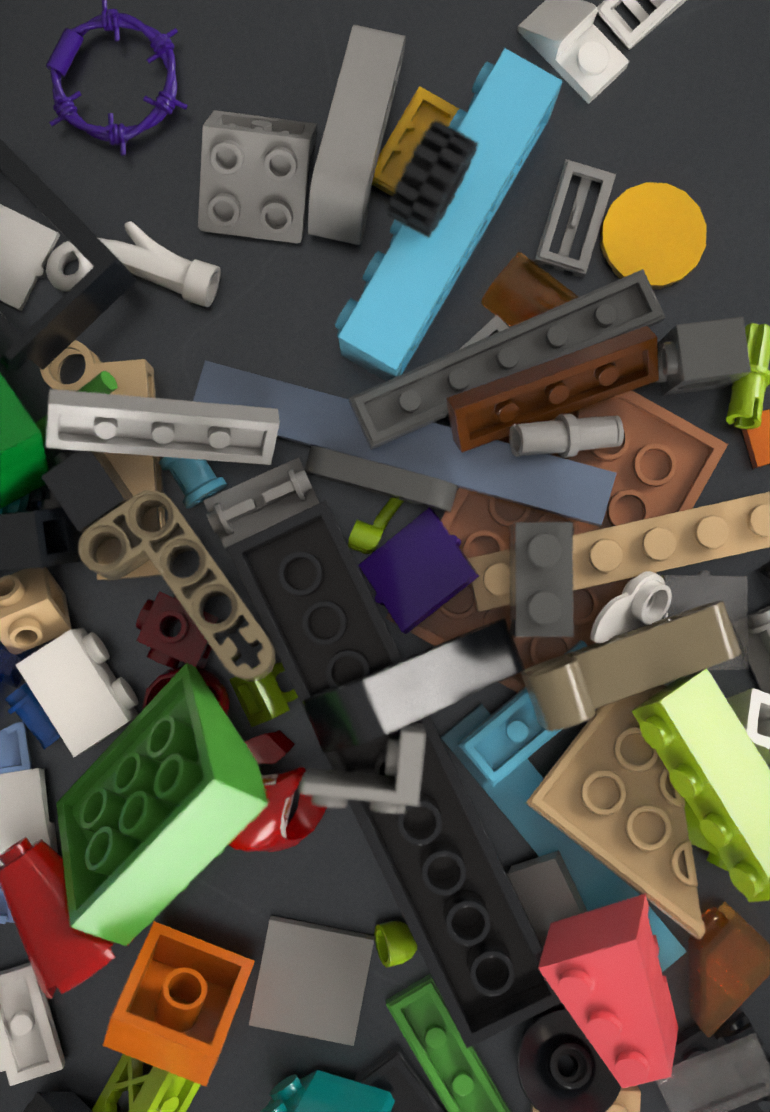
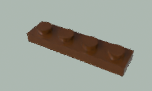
M644 326L446 398L453 441L462 453L509 436L510 428L514 424L549 421L555 419L559 414H568L658 381L657 336L648 326Z

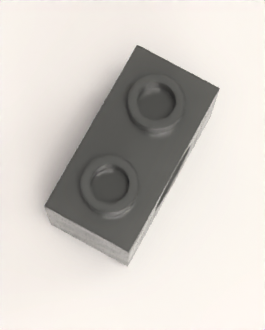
M744 317L676 325L657 343L659 380L654 383H661L662 396L726 388L751 372Z

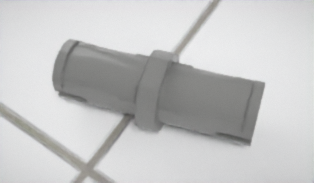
M570 413L559 414L552 421L514 424L511 426L509 433L510 448L514 456L558 453L560 457L568 458L576 456L579 451L619 447L623 443L624 438L623 423L617 415L576 418Z

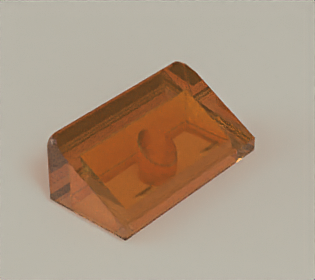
M519 251L492 282L481 303L512 327L574 300L579 296Z

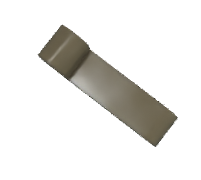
M156 490L141 492L91 525L82 534L79 541V555L82 562L89 569L107 579L124 577L148 560H151L223 665L234 676L245 681H258L265 678L273 670L276 662V651L272 642L181 512L164 493ZM154 507L167 509L168 520L161 530L157 532L143 531L142 519L148 510ZM109 538L119 539L121 542L119 557L110 564H99L96 558L98 546ZM185 551L198 553L200 557L198 570L187 578L176 577L173 573L175 558ZM215 596H225L232 603L230 616L219 624L206 622L204 618L206 602ZM244 620H247L248 627L238 629ZM238 629L245 641L252 647L262 644L263 649L257 654L261 663L254 669L246 663L237 666L236 661L242 656L241 651L229 636L222 645L219 642V638L230 635Z
M718 600L652 623V625H644L619 634L606 642L595 643L531 666L521 671V675L539 725L547 731H555L579 724L596 715L595 709L728 661L739 656L742 652L723 600Z

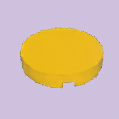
M646 182L627 189L611 204L601 224L600 248L604 259L606 257L608 264L613 268L612 271L619 279L643 269L652 289L660 290L681 281L698 265L706 247L707 225L700 207L685 191L668 183Z

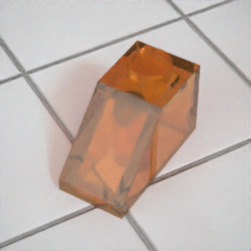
M726 902L718 909L712 907L701 915L705 926V934L701 939H696L693 935L688 939L690 1016L709 1038L770 975V944Z

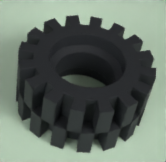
M437 120L430 125L429 130L427 129L424 133L421 143L417 144L410 162H407L403 170L404 174L395 187L396 192L391 197L388 216L420 234L430 237L437 228L439 221L444 217L447 207L452 203L457 189L461 186L464 180L463 177L468 171L471 160L476 153L478 143Z

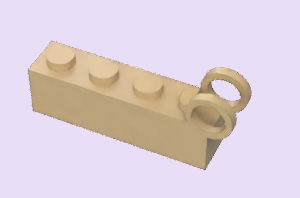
M74 340L44 370L40 368L42 378L52 389L78 391L102 371H107L117 382V389L111 394L156 398L154 368L145 359L102 363L96 354L77 340ZM83 356L86 363L83 376L75 383L63 384L60 378V370L63 363L70 357ZM104 452L133 496L151 490L163 493L162 468L159 465L160 456ZM154 507L148 510L142 519V528L146 532H157L166 525L165 509L162 507ZM109 538L98 546L96 558L99 564H110L119 557L121 553L120 540ZM148 560L128 575L119 579H107L97 574V580L108 581L162 575L153 562Z

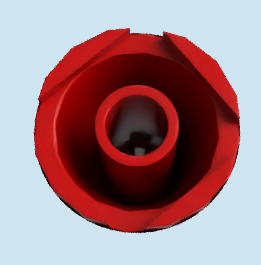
M24 837L0 854V860L3 863L0 867V887L40 989L48 999L53 998L57 988L61 994L71 990L115 958L111 949L115 942L70 927L63 858L42 839L31 844L27 837Z

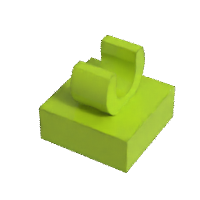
M281 662L276 663L273 670L265 678L258 681H245L236 676L229 679L251 727L290 711L287 703L298 698L294 689L282 692L277 684L276 676L285 671Z

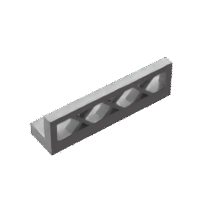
M49 389L46 448L271 465L280 424L279 412L275 408Z

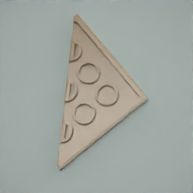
M662 684L599 707L596 710V715L586 723L526 801V804L641 895L646 893L648 901L696 939H701L705 934V926L700 911L697 892L698 883L685 817L684 797L673 787L669 771L656 750L644 740L640 731V724L632 713L633 709L666 687V685Z

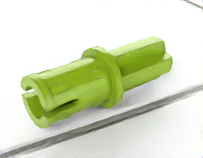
M750 323L745 326L751 372L733 383L731 400L726 415V422L729 425L734 423V427L741 429H755L761 425L766 387L770 385V370H768L770 360V326L767 324Z

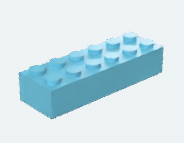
M504 48L495 65L488 61L484 64L471 90L475 94L469 105V111L466 112L460 108L449 125L450 128L478 143L476 153L471 160V165L463 177L464 180L457 189L452 203L447 207L444 217L439 221L437 228L430 237H426L394 220L390 229L393 237L386 255L380 251L375 253L362 278L366 284L360 300L357 302L350 298L336 321L335 328L339 329L337 338L339 340L341 356L385 381L404 373L548 123L563 83L561 79Z

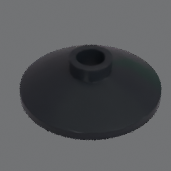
M567 1009L553 1011L542 1016L525 1033L518 1051L517 1072L525 1096L539 1112H606L612 1106L619 1095L621 1086ZM563 1055L569 1056L574 1063V1070L568 1077L561 1075L557 1066L559 1059Z

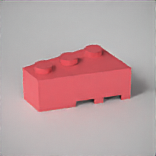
M646 893L550 923L538 966L541 974L622 1089L671 1077L678 1035V1024L667 978L662 975L658 959L659 945L657 937L652 934L648 918L649 904Z

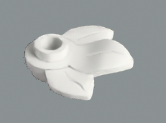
M651 571L643 572L631 579L624 587L622 594L614 597L606 604L597 616L591 630V640L596 643H603L619 634L644 625H652V623L667 618L666 612L672 599L671 589L665 585L660 575Z

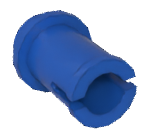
M24 683L5 698L11 706L7 712L10 715L15 712L40 742L43 749H46L61 737L27 683Z

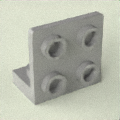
M214 110L203 124L198 228L205 232L300 243L304 231L309 160L316 145L317 124Z
M412 722L400 728V735L389 734L385 775L307 768L300 782L299 793L312 795V804L324 807H346L347 799L371 801V810L384 813H405L406 805L418 806L425 742L423 723Z

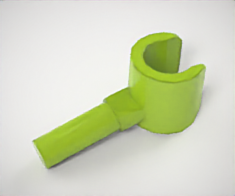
M390 498L376 516L373 525L357 519L347 544L349 548L363 554L374 552L378 547L384 529L388 526V522L404 501Z

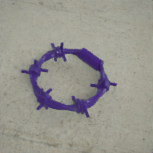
M102 0V12L100 15L72 29H64L46 64L47 69L50 70L53 83L52 93L55 103L53 110L58 115V117L49 122L53 127L60 121H67L72 126L84 130L96 139L108 141L112 146L115 144L120 145L121 156H125V144L128 143L129 139L156 126L167 114L173 113L175 105L186 110L188 105L176 100L177 78L175 73V55L173 52L174 44L169 39L177 34L178 30L174 28L166 34H161L158 30L145 25L131 15L118 13L117 9H108L107 0ZM120 27L141 31L151 41L150 47L155 52V54L146 59L147 62L150 64L157 58H162L167 70L164 89L158 93L156 101L147 96L143 98V101L155 106L154 109L138 125L125 127L122 123L119 125L114 124L113 113H108L109 125L106 127L86 123L78 115V109L74 102H72L80 97L81 93L77 91L73 95L66 97L61 86V78L66 76L84 40L83 36L89 30L103 28L106 32L114 31V40L118 42L120 41Z

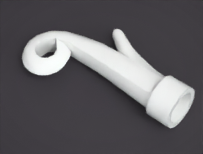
M131 221L126 222L124 227L136 245L99 238L131 274L182 294L185 301L204 307H209L212 304L220 283L221 269L219 266L197 259L190 261L174 254L147 236ZM66 241L51 253L47 261L46 273L48 280L55 288L68 292L93 266L70 241ZM78 259L79 269L75 274L65 275L64 269L67 264Z

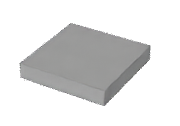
M271 916L249 1026L354 1046L374 945V936Z

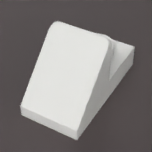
M545 0L518 26L517 31L590 104L627 68L629 60L593 24L598 8L593 3L584 0Z

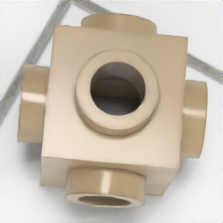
M46 567L23 569L0 578V641L12 656L58 638L71 629L66 595Z

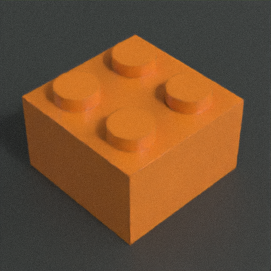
M154 921L111 1015L103 1046L206 1087L255 961Z

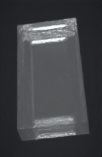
M754 1033L674 1065L671 1077L656 1080L670 1112H727L770 1095V1064Z

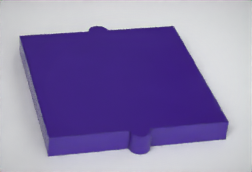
M430 507L358 565L377 593L375 601L386 607L401 632L405 634L479 577L459 547L461 539L448 532L435 511Z

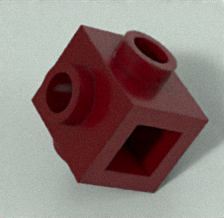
M159 591L155 601L151 599L146 601L137 618L136 628L141 631L136 641L150 647L147 657L172 669H176L180 661L199 669H205L213 649L175 595L171 597ZM204 611V618L208 623L219 624L225 621ZM180 621L181 630L178 635L174 636L173 628Z

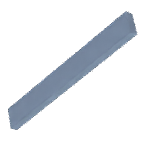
M206 360L193 399L195 402L275 408L279 412L280 424L277 434L279 438L308 446H318L438 478L453 483L462 489L599 527L602 526L617 474L616 472L550 454L514 456L510 443L499 440L461 453L453 441L451 427L431 423L371 450L352 410L349 399Z

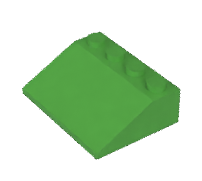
M188 663L177 672L56 803L70 927L127 946L145 927L150 925L155 917L180 892L184 891L189 883L215 857L219 856L225 847L251 821L255 820L269 804L257 761L196 667Z

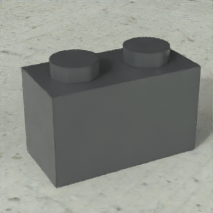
M515 522L509 525L510 635L515 637H573V522Z

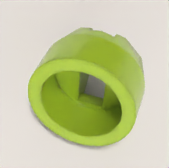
M389 921L375 926L374 937L377 953L386 968L403 964L412 959L418 946L407 924L401 921Z

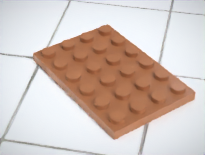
M631 390L570 413L576 418L617 415L623 423L624 438L621 446L579 451L574 457L564 458L617 473L601 527L462 488L457 490L451 513L445 512L441 521L451 535L461 539L459 547L468 559L510 549L509 525L515 522H573V535L693 509L728 444ZM509 436L498 439L499 441L510 443ZM558 453L550 454L553 456L560 457ZM633 578L574 590L573 637L512 636L525 669L564 655L580 640H583L587 646L595 644L596 642L592 641L590 636L597 616L606 604L614 597L622 594L626 584ZM470 583L410 632L436 646L503 618L506 619L510 629V605L478 612ZM388 612L386 619L396 624V622ZM521 672L499 682L517 693L525 687Z

